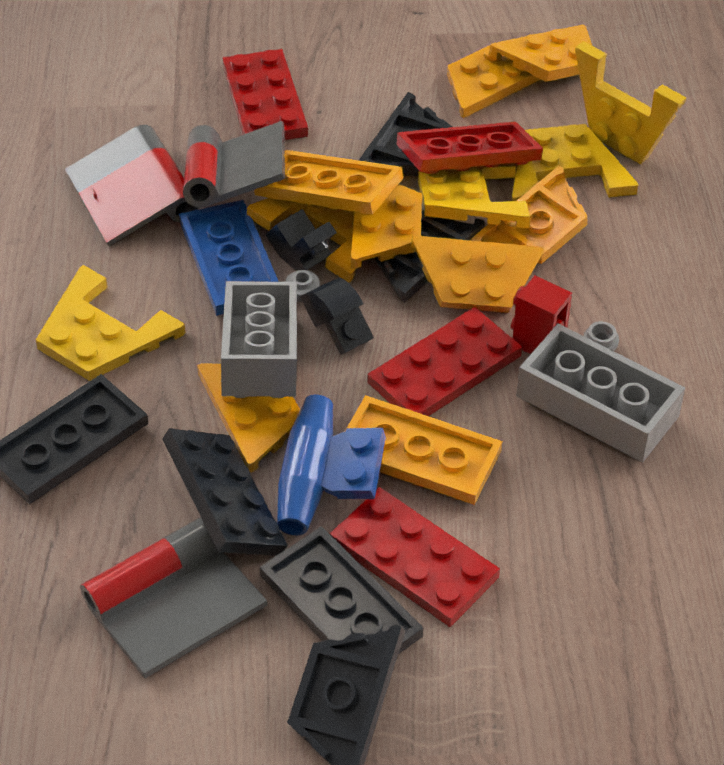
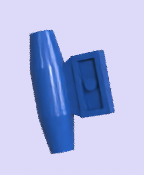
M314 394L307 396L289 433L278 482L277 524L279 529L289 535L305 534L308 531L323 491L336 496L337 499H375L386 440L383 428H346L345 432L333 436L332 401L322 395Z

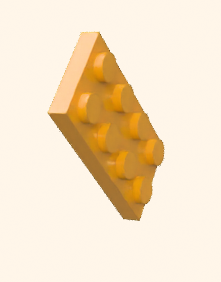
M285 150V179L255 189L254 192L255 196L267 197L272 200H286L298 202L302 205L311 204L328 207L329 209L354 211L359 214H373L403 180L402 167Z
M366 395L347 428H383L386 440L380 467L381 473L475 505L502 451L503 441Z

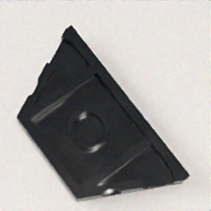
M407 92L358 161L402 167L403 176H419L417 167L397 146V132L450 128L452 126L444 119L438 118L436 113L428 106L424 109L416 103V96Z
M422 210L421 236L470 240L485 227L486 221L475 218L474 224L455 221L454 219L425 216L424 210ZM417 252L406 255L398 254L391 259L381 262L378 257H374L399 299L404 303L428 282L422 270L423 264Z
M389 626V630L368 635L364 632L352 634L343 640L329 639L313 643L287 723L331 765H364L404 638L405 630L402 626Z

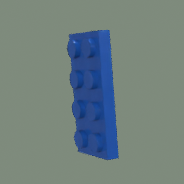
M244 199L179 214L180 225L216 316L224 314L226 281L279 282L253 220L247 215V206Z

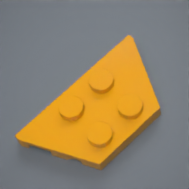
M582 24L491 43L488 55L495 59L501 55L513 59L512 67L529 72L534 77L548 82L579 75L575 47L583 41L590 45L592 43L586 26Z
M490 45L447 65V77L450 85L453 86V95L455 100H458L459 114L462 118L541 79L534 77L529 72L512 67L513 59L504 55L498 56L496 59L488 55Z
M558 166L517 200L526 201L530 214L529 228L516 227L517 221L501 219L500 225L488 224L470 240L544 247V252L538 262L542 264L588 225V216L583 206L577 202V195L573 187H569L563 168Z
M398 184L373 214L354 212L350 268H360L363 260L378 257L381 262L391 259L398 254L406 255L416 252L411 247V239L413 235L421 236L422 193Z
M414 235L411 239V247L413 251L417 252L423 264L422 270L427 281L433 285V293L440 307L470 310L476 307L480 311L509 313L513 307L515 293L520 286H525L544 252V247Z
M198 364V375L228 434L234 441L241 458L250 473L256 471L259 468V461L270 451L275 453L284 445V441L289 437V433L300 411L297 402L293 396L272 398L270 396H248L245 398L222 396L221 364Z

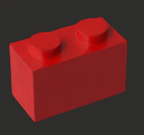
M536 275L526 286H520L513 298V305L516 306L515 315L510 325V328L513 330L512 338L522 346L523 351L532 354L558 323L568 328L572 292Z

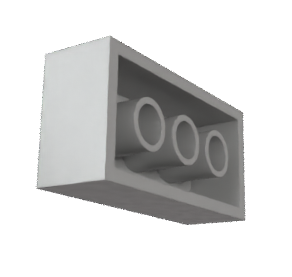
M226 281L221 350L222 396H233L236 398L248 396H270L272 398L296 396L297 282Z
M558 323L519 367L516 396L643 463L678 419L685 387Z

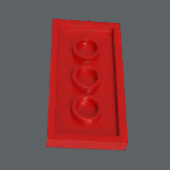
M282 49L222 57L223 69L243 135L282 121L284 124L285 140L308 137V125Z
M516 121L397 132V146L420 172L435 174L439 170L447 169L465 171L469 167L477 166L495 168L499 164L507 163L525 165L529 161L542 160L543 148Z
M473 307L369 372L367 383L390 404L430 416L521 357L522 346L476 307Z
M381 487L376 490L375 499H366L329 533L360 565L450 628L492 586L500 575L499 567Z

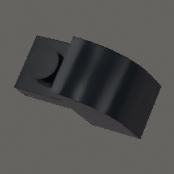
M303 209L276 224L265 235L280 258L295 271L308 270L332 254L328 249L330 245L327 241L337 232L330 221L315 229Z
M335 278L300 296L314 326L317 327L325 323L340 355L374 339L359 308L364 303L356 290L346 280Z

